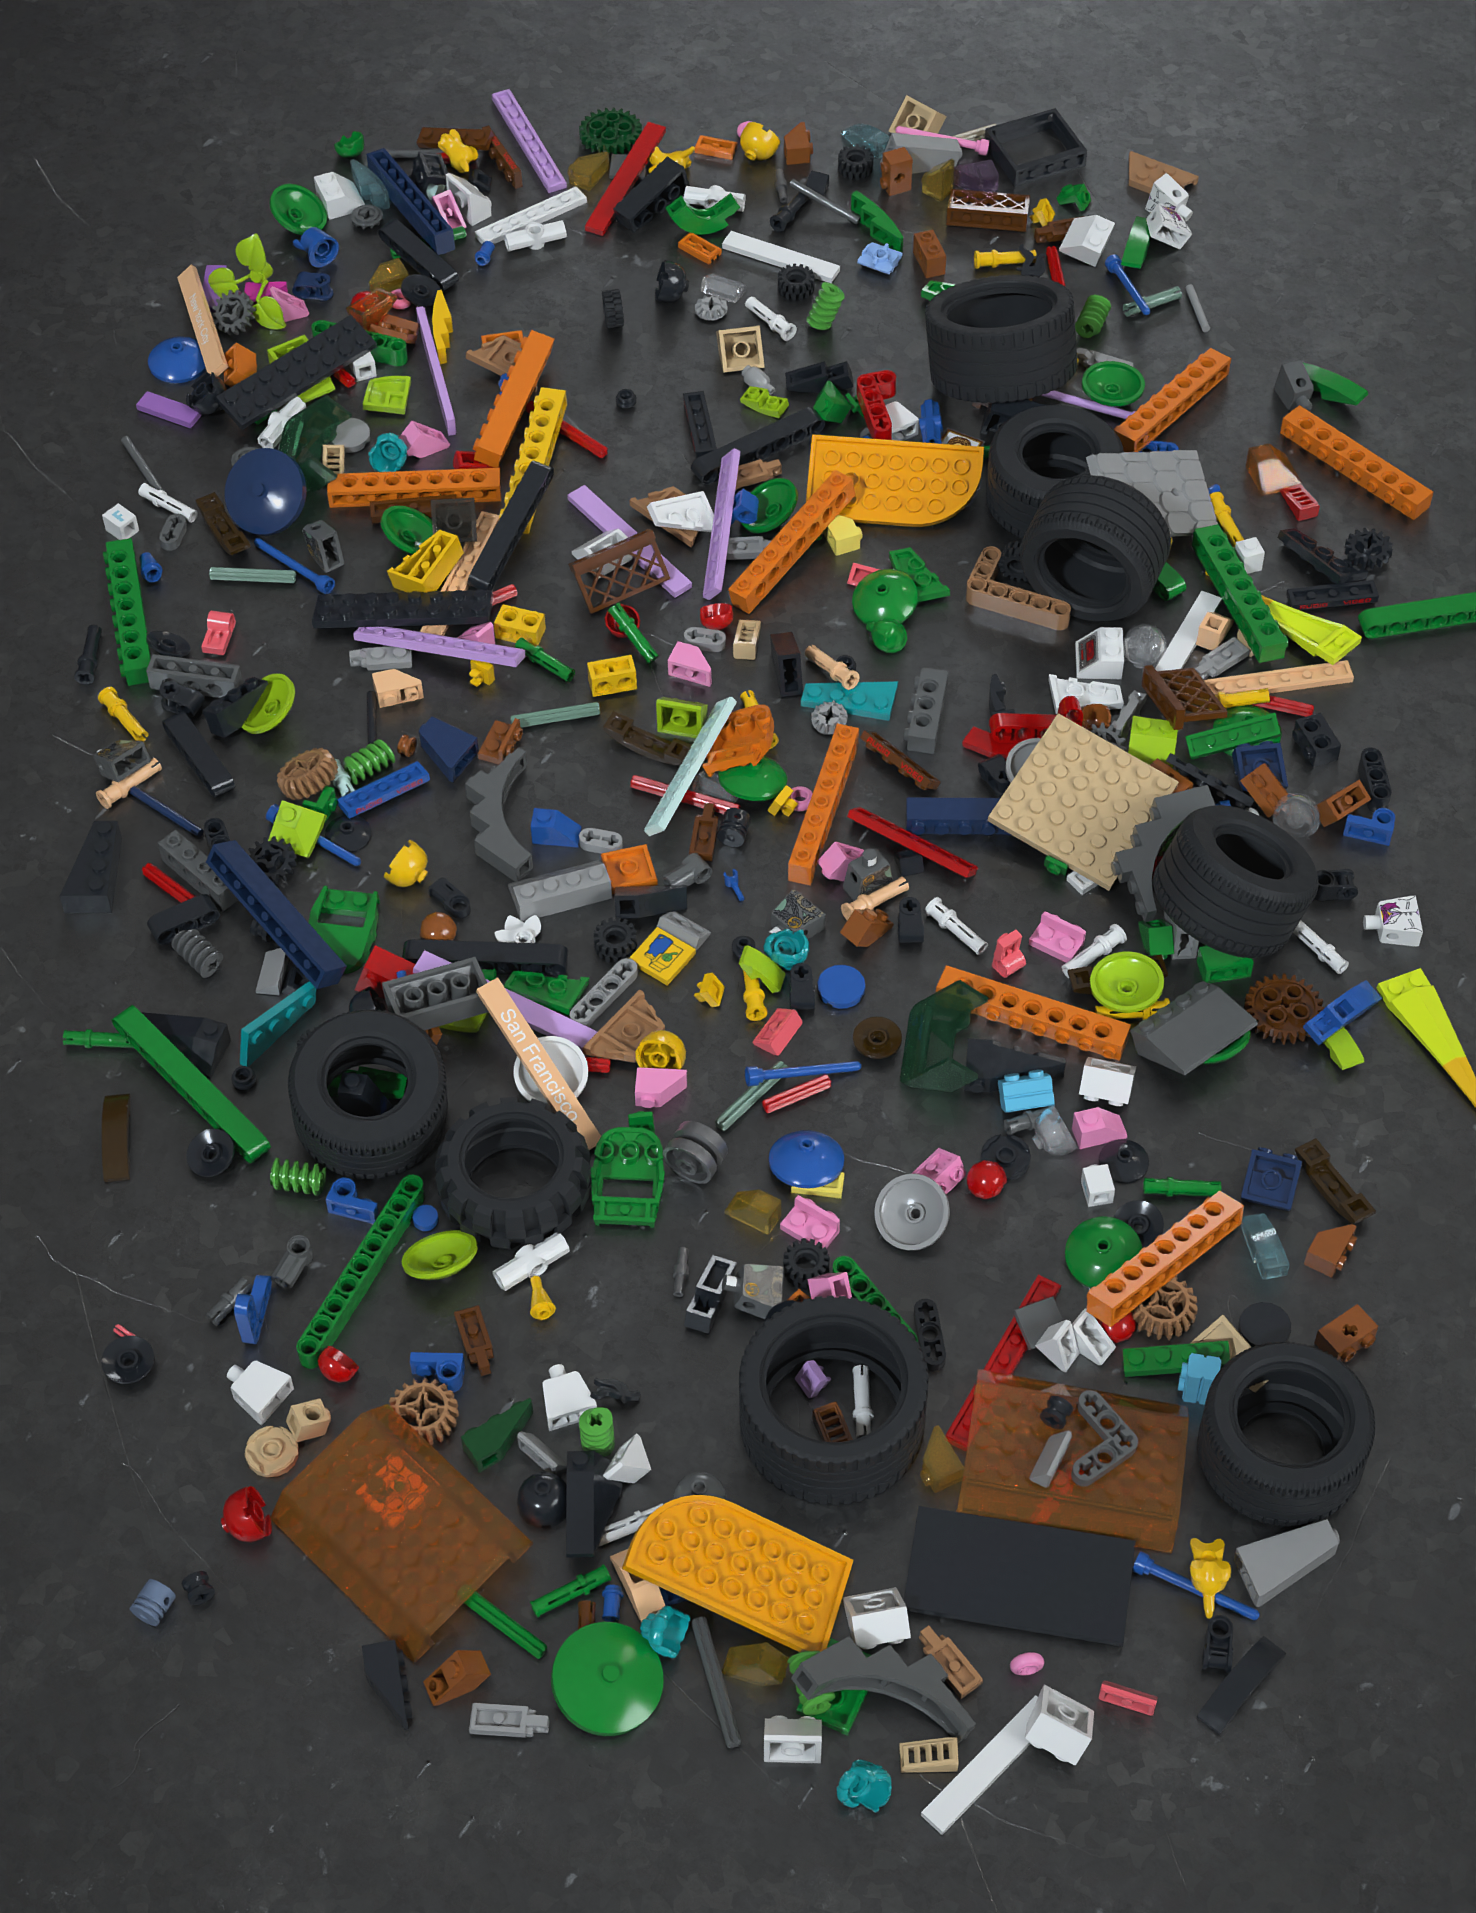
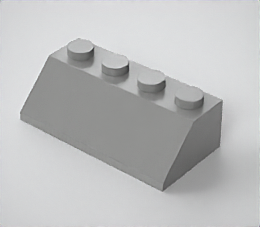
M599 860L508 884L519 918L523 922L534 915L540 918L612 899L611 880L604 863Z

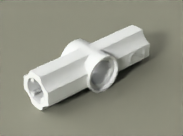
M713 185L709 189L686 186L684 199L688 204L704 206L707 209L714 206L729 193H732L740 206L737 211L743 212L746 195L726 192L717 185Z
M563 220L545 225L532 222L524 230L505 234L504 241L508 252L525 247L538 250L544 247L546 242L565 238L567 234Z
M295 397L287 402L279 412L274 411L270 415L268 426L257 438L258 443L263 448L274 449L285 435L289 436L293 433L296 421L306 410V404L301 398Z
M554 1233L535 1246L532 1244L523 1246L516 1253L515 1258L495 1269L493 1276L500 1288L506 1291L527 1277L531 1278L543 1274L550 1263L570 1252L569 1246L561 1233Z

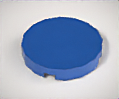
M834 965L820 974L817 981L818 995L825 1004H831L834 1008H850L857 1005L864 996L865 979L854 967Z

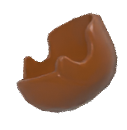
M1090 704L1082 707L1083 728L1091 731L1092 724L1100 728L1101 723H1104L1107 729L1111 725V712L1107 706Z
M434 912L428 914L422 921L420 937L424 940H453L456 936L457 927L448 914Z

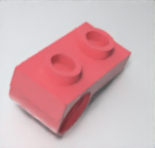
M212 610L209 612L207 618L208 630L201 646L203 653L225 654L236 624L233 613Z
M1017 929L1009 934L1001 935L997 940L992 967L1004 978L1026 965V959L1019 950L1022 935Z

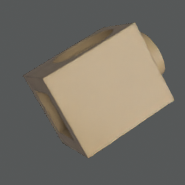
M319 1398L292 1405L286 1423L295 1441L299 1442L325 1435L331 1422V1415L328 1408L324 1407Z

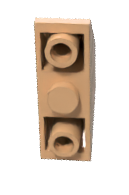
M628 1549L610 1556V1560L642 1623V1620L646 1619L648 1614H656L658 1610L665 1606L659 1586L622 1569Z

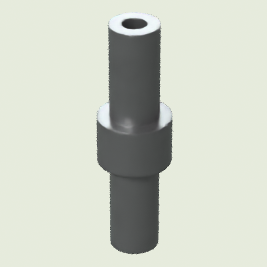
M777 169L775 171L777 180L775 182L776 191L779 192L780 202L786 203L788 201L786 192L788 189L787 181L784 179L783 170Z
M686 1247L678 1249L677 1264L674 1265L673 1277L675 1278L673 1295L677 1297L684 1295L685 1280L688 1279L689 1266L687 1265L689 1249Z

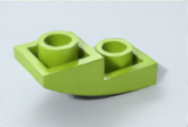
M749 386L740 398L741 403L747 407L776 418H780L789 406L787 398L769 396L768 389Z
M749 945L744 946L739 961L742 970L746 972L751 980L760 978L772 993L779 992L786 973L762 952Z
M1344 1027L1323 1042L1330 1049V1058L1342 1070L1364 1063L1361 1051Z

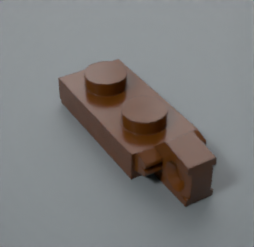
M1074 218L1047 222L1046 226L1035 228L1034 239L1036 243L1064 240Z
M705 803L703 815L697 814L695 816L689 855L697 853L704 861L713 860L719 818L714 816V804Z
M479 1305L454 1312L468 1360H470L471 1364L477 1363L481 1376L491 1374L488 1359L494 1358L493 1348Z

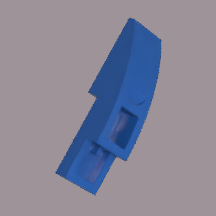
M1365 980L1327 1005L1323 1011L1305 1023L1303 1028L1320 1045L1345 1025H1349L1381 1001L1382 997Z

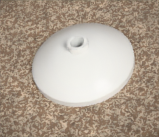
M546 1036L538 1038L577 1098L584 1090L588 1079V1065L583 1052L573 1042L562 1037ZM517 1056L514 1065V1079L519 1092L529 1102L531 1099L548 1103Z

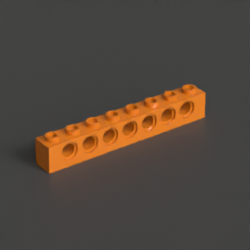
M1212 348L1208 349L1204 354H1200L1196 361L1192 364L1190 363L1182 373L1177 374L1169 384H1165L1162 390L1157 394H1153L1148 402L1144 405L1142 404L1134 414L1129 415L1121 425H1117L1114 431L1121 440L1124 452H1140L1229 374L1231 358Z
M1297 406L1283 417L1280 431L1282 435L1390 504L1404 515L1415 520L1430 507L1433 497L1432 490L1302 406Z
M500 468L328 474L327 495L330 508L370 506V501L456 494L457 503L501 501Z
M837 470L833 471L728 589L733 606L748 614L755 609L855 496L852 478Z
M838 723L836 725L788 863V881L810 886L812 884L818 866L817 861L823 852L859 746V728Z
M947 965L936 986L935 1001L944 1006L955 1007L966 1013L985 1017L990 1021H998L1012 1028L1023 1029L1037 1036H1044L1062 1044L1066 1043L1078 1047L1083 1051L1100 1054L1108 1059L1120 1061L1129 1039L1131 1024Z
M1218 1191L1212 1197H1208L1202 1205L1191 1210L1180 1222L1174 1223L1171 1229L1163 1235H1159L1149 1246L1142 1248L1131 1260L1125 1261L1122 1267L1114 1273H1110L1099 1285L1093 1286L1087 1293L1086 1312L1112 1327L1242 1224L1244 1205L1221 1191Z

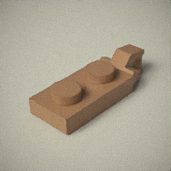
M760 459L738 466L736 489L766 481L782 474V465L779 459L770 462H762Z
M929 1625L920 1631L919 1639L925 1646L923 1652L926 1656L932 1654L937 1662L942 1665L948 1674L945 1681L960 1699L983 1683V1678L949 1637L946 1638L943 1634L938 1637Z

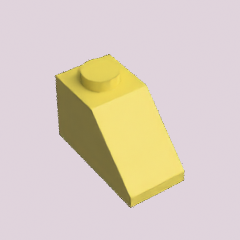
M837 515L823 531L836 556L860 549V540L863 538L862 531L859 526L856 527L851 518Z

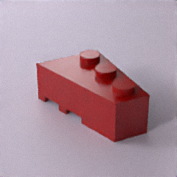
M375 945L363 968L355 991H361L371 986L379 995L378 997L385 999L382 982L397 979L396 973L401 970L406 971L407 976L415 974L413 973V968L416 964Z

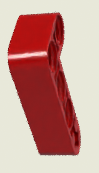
M890 370L867 373L857 378V399L872 439L892 440V422L884 403V399L892 398L896 394V374Z
M1075 696L1064 697L1059 703L1058 713L1082 727L1083 711L1078 698ZM997 713L989 719V727L994 741L998 743H1020L1027 739L1042 738L1057 715Z

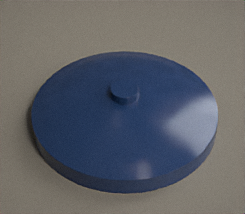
M272 448L255 449L243 455L231 468L225 484V503L233 521L245 531L262 536L275 535L289 528L299 517L306 500V481L300 466L288 454Z

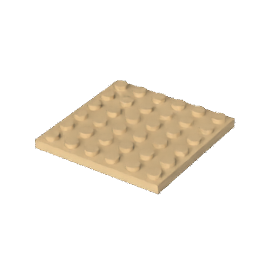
M1058 713L988 816L987 821L1042 853L1067 864L1068 868L1110 891L1118 878L1113 875L1111 869V862H1113L1115 852L1133 848L1130 835L1133 833L1134 826L1152 821L1149 809L1154 798L1172 794L1179 782Z

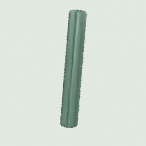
M211 567L209 577L211 580L295 583L296 572L294 570Z
M598 702L512 715L511 725L515 718L520 719L521 727L596 716L600 714V707Z
M778 1061L770 1069L788 1067L782 1061ZM781 1078L763 1080V1083H759L758 1086H751L715 1119L716 1127L721 1131L728 1129Z

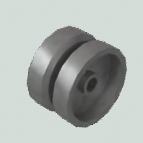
M684 1121L674 1133V1138L668 1142L663 1150V1158L666 1164L680 1177L694 1183L706 1184L712 1179L717 1166L726 1157L728 1147L721 1136L710 1127L695 1121Z

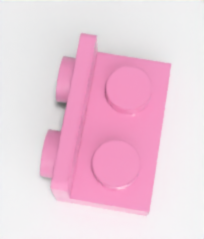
M1044 911L1041 915V923L1029 938L1028 945L1067 963L1078 955L1083 948L1086 931L1078 925L1071 924L1062 920L1057 915Z
M938 1148L911 1174H920L931 1178L947 1194L967 1173L960 1156Z
M797 1195L795 1206L781 1222L780 1229L799 1241L806 1238V1243H809L810 1239H814L815 1245L820 1242L822 1243V1248L826 1247L827 1249L839 1234L840 1219L833 1212L825 1211L818 1207L811 1199Z

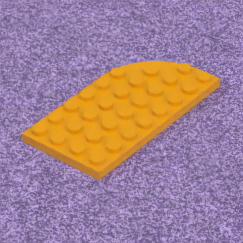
M812 435L806 502L833 471L837 470L853 479L855 496L838 515L851 518L854 523L924 527L939 524L954 517L963 510L975 495L982 475L984 447Z
M690 1495L663 1504L644 1520L634 1534L622 1569L801 1653L805 1651L821 1652L827 1649L854 1560L725 1499L707 1495Z

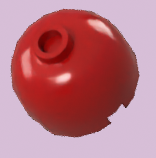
M253 1486L241 1488L230 1495L225 1501L223 1518H221V1524L225 1532H230L234 1538L242 1542L258 1541L270 1535L272 1531L270 1514L264 1517L262 1507L266 1506L260 1493Z

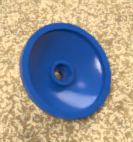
M179 336L166 339L156 345L148 357V366L151 373L159 380L168 383L192 381L206 371L198 341L190 337Z
M800 1130L782 1136L773 1144L769 1152V1166L779 1180L790 1186L817 1188L831 1183L841 1174L844 1167V1153L841 1146L830 1136L817 1131Z

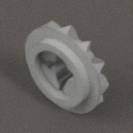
M713 294L711 297L704 295L703 299H698L697 304H695L696 314L705 320L720 319L725 316L728 310L726 300H722L721 296L714 297Z
M834 700L832 702L823 701L821 705H816L815 710L811 713L814 728L818 732L827 735L834 734L837 723L846 725L848 720L847 711L843 705L836 703ZM832 711L833 717L830 718L827 724L825 716Z

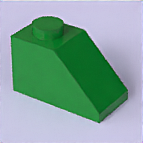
M828 380L817 396L813 406L823 420L837 423L843 422L852 407L833 383Z
M1155 919L1145 923L1144 921H1138L1144 950L1147 955L1162 954L1163 959H1166L1167 955L1174 954L1172 925L1163 919Z
M1207 945L1199 947L1196 961L1202 979L1207 983L1251 977L1254 964L1251 958L1229 955Z

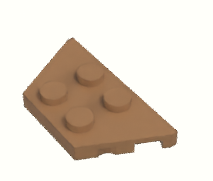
M1129 152V186L1150 194L1154 182L1166 173L1183 189L1190 183L1193 185L1198 183L1199 176L1138 153Z
M502 335L495 338L494 341L482 344L481 348L476 351L468 350L466 352V359L501 376L508 373L511 365L515 366L514 358L517 351H522V348H520L521 343ZM537 384L533 391L534 393L537 391Z
M673 486L662 491L648 493L647 498L637 500L636 497L631 498L630 506L652 520L647 509L651 502L686 494ZM662 527L690 547L694 545L699 532Z
M639 990L583 1046V1054L637 1062L635 1051L642 1039L651 1032L665 1030V1025L656 1016L653 1006L649 1005L645 1000V994L642 990Z

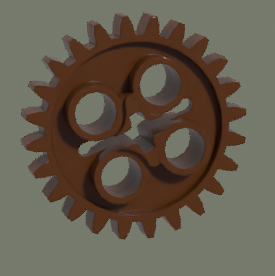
M1283 973L1282 979H1279L1276 974H1273L1272 980L1264 976L1263 983L1257 980L1255 987H1250L1249 994H1246L1244 1010L1257 1020L1258 1025L1256 1026L1255 1033L1263 1031V1039L1272 1036L1273 1043L1279 1038L1284 1045L1286 1039H1290L1292 1044H1295L1296 1038L1304 1042L1306 1035L1311 1036L1305 1031L1303 1026L1325 1008L1322 1007L1323 999L1318 998L1319 991L1312 992L1313 985L1305 986V979L1297 982L1296 975H1293L1291 979H1287L1286 974Z

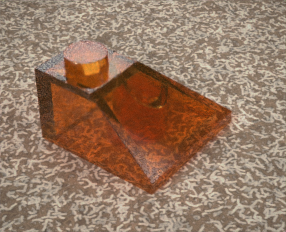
M378 288L346 307L348 315H352L365 330L369 331L371 324L378 325L379 321L382 322L397 300V296Z
M1269 443L1249 448L1246 468L1262 496L1280 492L1285 487L1297 484L1302 485L1300 478L1285 453Z

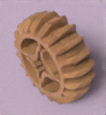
M313 748L311 751L306 750L285 763V766L277 774L278 778L276 781L287 798L292 800H301L304 797L309 798L310 795H316L318 791L330 785V781L335 779V775L338 773L337 762L332 754L323 748Z
M1176 1275L1150 1296L1148 1306L1143 1307L1141 1303L1131 1311L1134 1313L1133 1319L1138 1324L1139 1332L1147 1330L1148 1337L1153 1333L1157 1335L1158 1340L1161 1339L1162 1335H1165L1170 1340L1173 1334L1179 1338L1182 1335V1331L1187 1332L1190 1329V1325H1193L1195 1322L1198 1307L1196 1305L1197 1296H1193V1288H1186V1280L1179 1283ZM1181 1305L1183 1311L1176 1316L1174 1314L1176 1307Z
M425 1377L422 1383H418L416 1379H413V1385L411 1386L404 1383L403 1391L396 1389L395 1397H390V1406L387 1407V1420L392 1433L398 1435V1439L401 1442L407 1439L410 1447L415 1442L418 1443L420 1448H422L424 1442H428L432 1447L433 1440L435 1439L442 1443L443 1434L450 1436L451 1428H456V1419L459 1417L458 1402L454 1399V1393L452 1390L448 1391L445 1383L439 1386L436 1379L431 1383H428V1379ZM428 1399L435 1400L438 1403H432ZM404 1420H408V1422L416 1423L417 1426L410 1425V1424H408V1423H407L406 1421H404Z

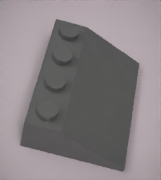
M1202 981L1195 984L1192 989L1183 995L1176 997L1167 1006L1160 1008L1148 1019L1141 1021L1139 1025L1130 1031L1138 1055L1186 1075L1257 1026L1258 1023L1255 1018L1223 990Z

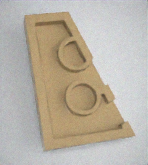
M1221 1315L1191 1342L1229 1341L1230 1360L1240 1352L1251 1348L1250 1344L1224 1315ZM1269 1380L1251 1386L1249 1389L1257 1392Z

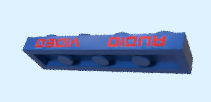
M417 761L337 799L338 806L350 819L430 781L429 773Z

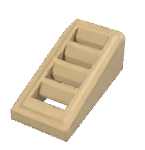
M323 445L322 484H328V474L344 473V445ZM328 457H340V459H328ZM328 463H339V465H328ZM327 469H339V471H327Z
M739 620L733 643V657L735 659L754 660L756 658L761 621Z
M957 1737L899 1744L901 1773L958 1772ZM908 1751H914L915 1763L909 1764ZM920 1751H925L926 1762L920 1761ZM932 1751H937V1760L932 1761ZM943 1751H949V1759H944Z

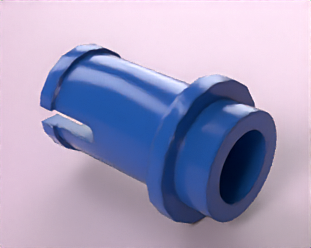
M491 241L483 242L480 250L476 252L475 261L478 265L484 266L490 262V256L495 249Z
M607 1585L605 1590L602 1591V1596L604 1597L602 1620L605 1622H618L620 1620V1602L624 1597V1593L618 1585Z

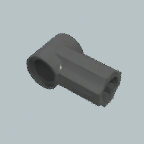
M692 853L683 860L681 866L662 876V881L665 886H689L694 882L701 884L709 879L712 874V868L697 853Z
M296 1235L288 1241L287 1251L271 1276L272 1281L280 1287L291 1289L303 1268L311 1263L313 1252L307 1237ZM299 1249H305L302 1253H295Z

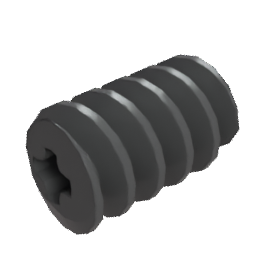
M196 929L182 930L172 940V948L191 967L195 968V971L201 974L203 978L213 975L223 960V954L217 951L216 947L211 946V943L205 940V937Z

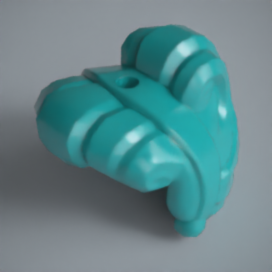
M389 432L378 436L376 444L368 453L370 465L378 472L399 471L407 458V445L394 433Z
M784 929L770 934L765 939L763 948L764 953L772 961L786 970H791L793 965L804 963L809 953V942L802 929L792 932L790 929Z
M664 1606L656 1614L650 1613L646 1619L642 1620L640 1634L649 1641L650 1646L657 1654L663 1657L675 1658L681 1649L680 1643L685 1638L690 1616L670 1606Z
M863 1759L855 1760L851 1768L840 1778L839 1785L836 1787L837 1798L843 1805L850 1808H855L862 1804L876 1813L879 1811V1807L884 1806L891 1796V1776L881 1765H875Z

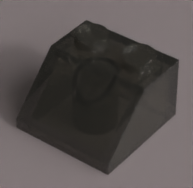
M475 498L431 500L433 534L442 530L458 536L460 543L477 542Z

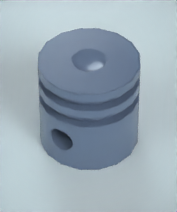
M149 1579L134 1600V1604L130 1606V1611L141 1621L157 1626L160 1623L159 1620L163 1618V1615L175 1600L176 1595L170 1588L159 1581Z

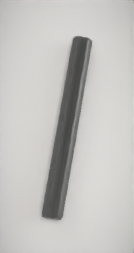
M705 1617L695 1618L692 1620V1627L725 1742L728 1748L738 1747L741 1745V1737L708 1623Z

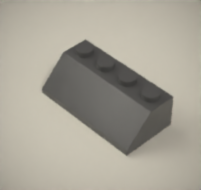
M476 957L382 982L388 1012L396 1013L409 1019L411 1022L413 1021L423 1030L489 1012L476 993L478 988L487 984Z

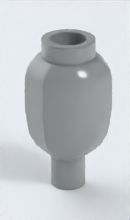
M750 365L743 369L742 376L746 384L768 389L770 395L775 392V388L770 384V378L761 369L755 366L751 367Z

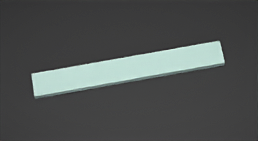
M733 697L716 702L647 823L644 831L648 836L666 829L736 705L737 701Z

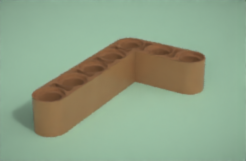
M989 546L982 550L967 581L966 601L970 605L1055 630H1064L1069 626L1071 607L1067 602L995 581L1000 571L999 560L1001 550L994 546Z

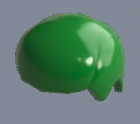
M353 131L350 138L342 135L340 141L334 144L335 151L344 158L359 156L365 146L363 134L357 131Z

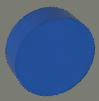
M430 1205L417 1207L412 1215L414 1226L421 1231L434 1229L439 1221L437 1210Z

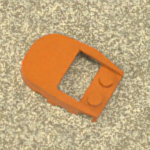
M754 705L736 710L729 715L706 756L708 763H704L702 766L709 777H712L715 771H725L736 766H746L749 763L756 766L771 748L774 734V720L770 708L766 705Z

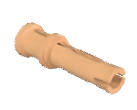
M815 645L806 648L805 656L829 672L832 680L841 682L842 686L847 690L853 689L858 684L860 679L858 672L848 669V666L843 662H836Z
M152 758L151 762L119 782L112 781V785L103 791L98 790L96 792L97 799L104 808H111L112 803L120 798H126L128 791L133 786L139 785L161 771V764L159 763L151 768L158 762L156 758Z
M899 877L897 880L869 895L861 894L857 897V900L842 904L843 916L848 920L854 909L865 910V908L874 910V907L904 891H908V883L899 887L906 879Z

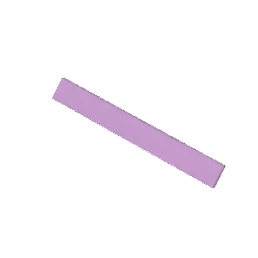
M510 89L493 93L492 100L548 193L567 188V182Z
M423 306L416 307L417 322L420 324L419 330L448 436L456 435L455 417L425 308Z
M735 448L721 459L703 598L707 600L719 594L723 586L740 451Z
M585 485L568 494V500L603 533L619 528L627 537L637 534L632 527ZM652 546L643 547L640 556L651 561L654 553ZM662 556L671 579L660 583V585L676 598L691 589L692 582ZM639 559L637 564L647 571L649 562ZM653 565L649 575L657 579L662 577L663 573L660 567Z
M359 627L353 633L354 640L512 667H517L525 658V650L393 627Z
M424 950L413 968V973L447 965L451 962ZM506 989L530 1028L546 1036H557L570 1040L582 1052L583 1046L597 1033V1031Z

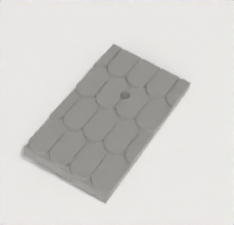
M1197 450L1099 453L1086 457L1091 475L1119 480L1134 487L1148 497L1164 517L1171 537L1193 535L1194 529L1218 524L1212 502H1210L1211 498L1207 484L1204 481L1205 477Z

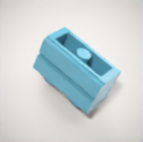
M1032 1070L1028 1072V1076L1019 1077L1018 1073L1004 1075V1079L998 1080L1002 1110L1004 1112H1013L1054 1105L1051 1076L1048 1073H1044L1043 1070Z
M1191 1353L1188 1363L1182 1362L1178 1391H1183L1182 1399L1184 1402L1196 1403L1198 1401L1199 1404L1205 1405L1211 1383L1221 1368L1220 1357L1207 1356L1205 1358L1204 1355Z

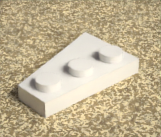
M704 491L651 502L647 506L655 526L712 532L714 513Z
M1049 674L1048 681L1056 714L1058 713L1060 701L1066 696L1078 698L1081 708L1090 704H1102L1110 710L1122 709L1124 705L1120 685L1095 681L1089 684L1077 682V678L1069 677V680L1058 679L1057 675Z

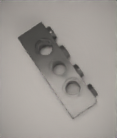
M153 654L146 670L150 688L159 690L163 683L172 681L184 687L197 690L203 696L222 698L227 695L229 690L243 684L239 665Z
M922 667L920 676L915 677L914 689L917 690V693H912L911 706L914 708L908 712L907 723L910 724V727H905L904 741H908V751L934 754L946 696L948 671Z
M177 830L158 842L162 861L200 894H208L221 912H224L238 901L236 896L206 863L208 857Z

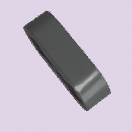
M172 514L167 518L159 535L161 547L164 550L172 551L180 546L187 531L185 516L182 514Z

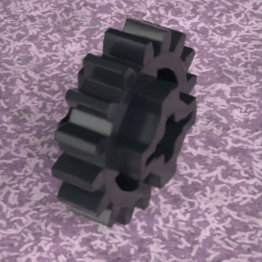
M1363 528V532L1356 529L1355 533H1350L1348 539H1346L1344 554L1348 555V560H1354L1355 566L1362 564L1363 569L1366 566L1374 569V566L1377 565L1381 568L1383 563L1387 564L1392 556L1393 543L1389 542V536L1383 537L1382 531L1375 533V528L1371 531Z
M273 836L271 841L264 837L262 844L256 841V848L248 849L251 854L249 856L268 878L274 881L275 885H278L279 879L287 881L286 874L293 875L291 867L297 866L295 861L297 856L291 844H286L285 839L282 838L278 842L276 836Z

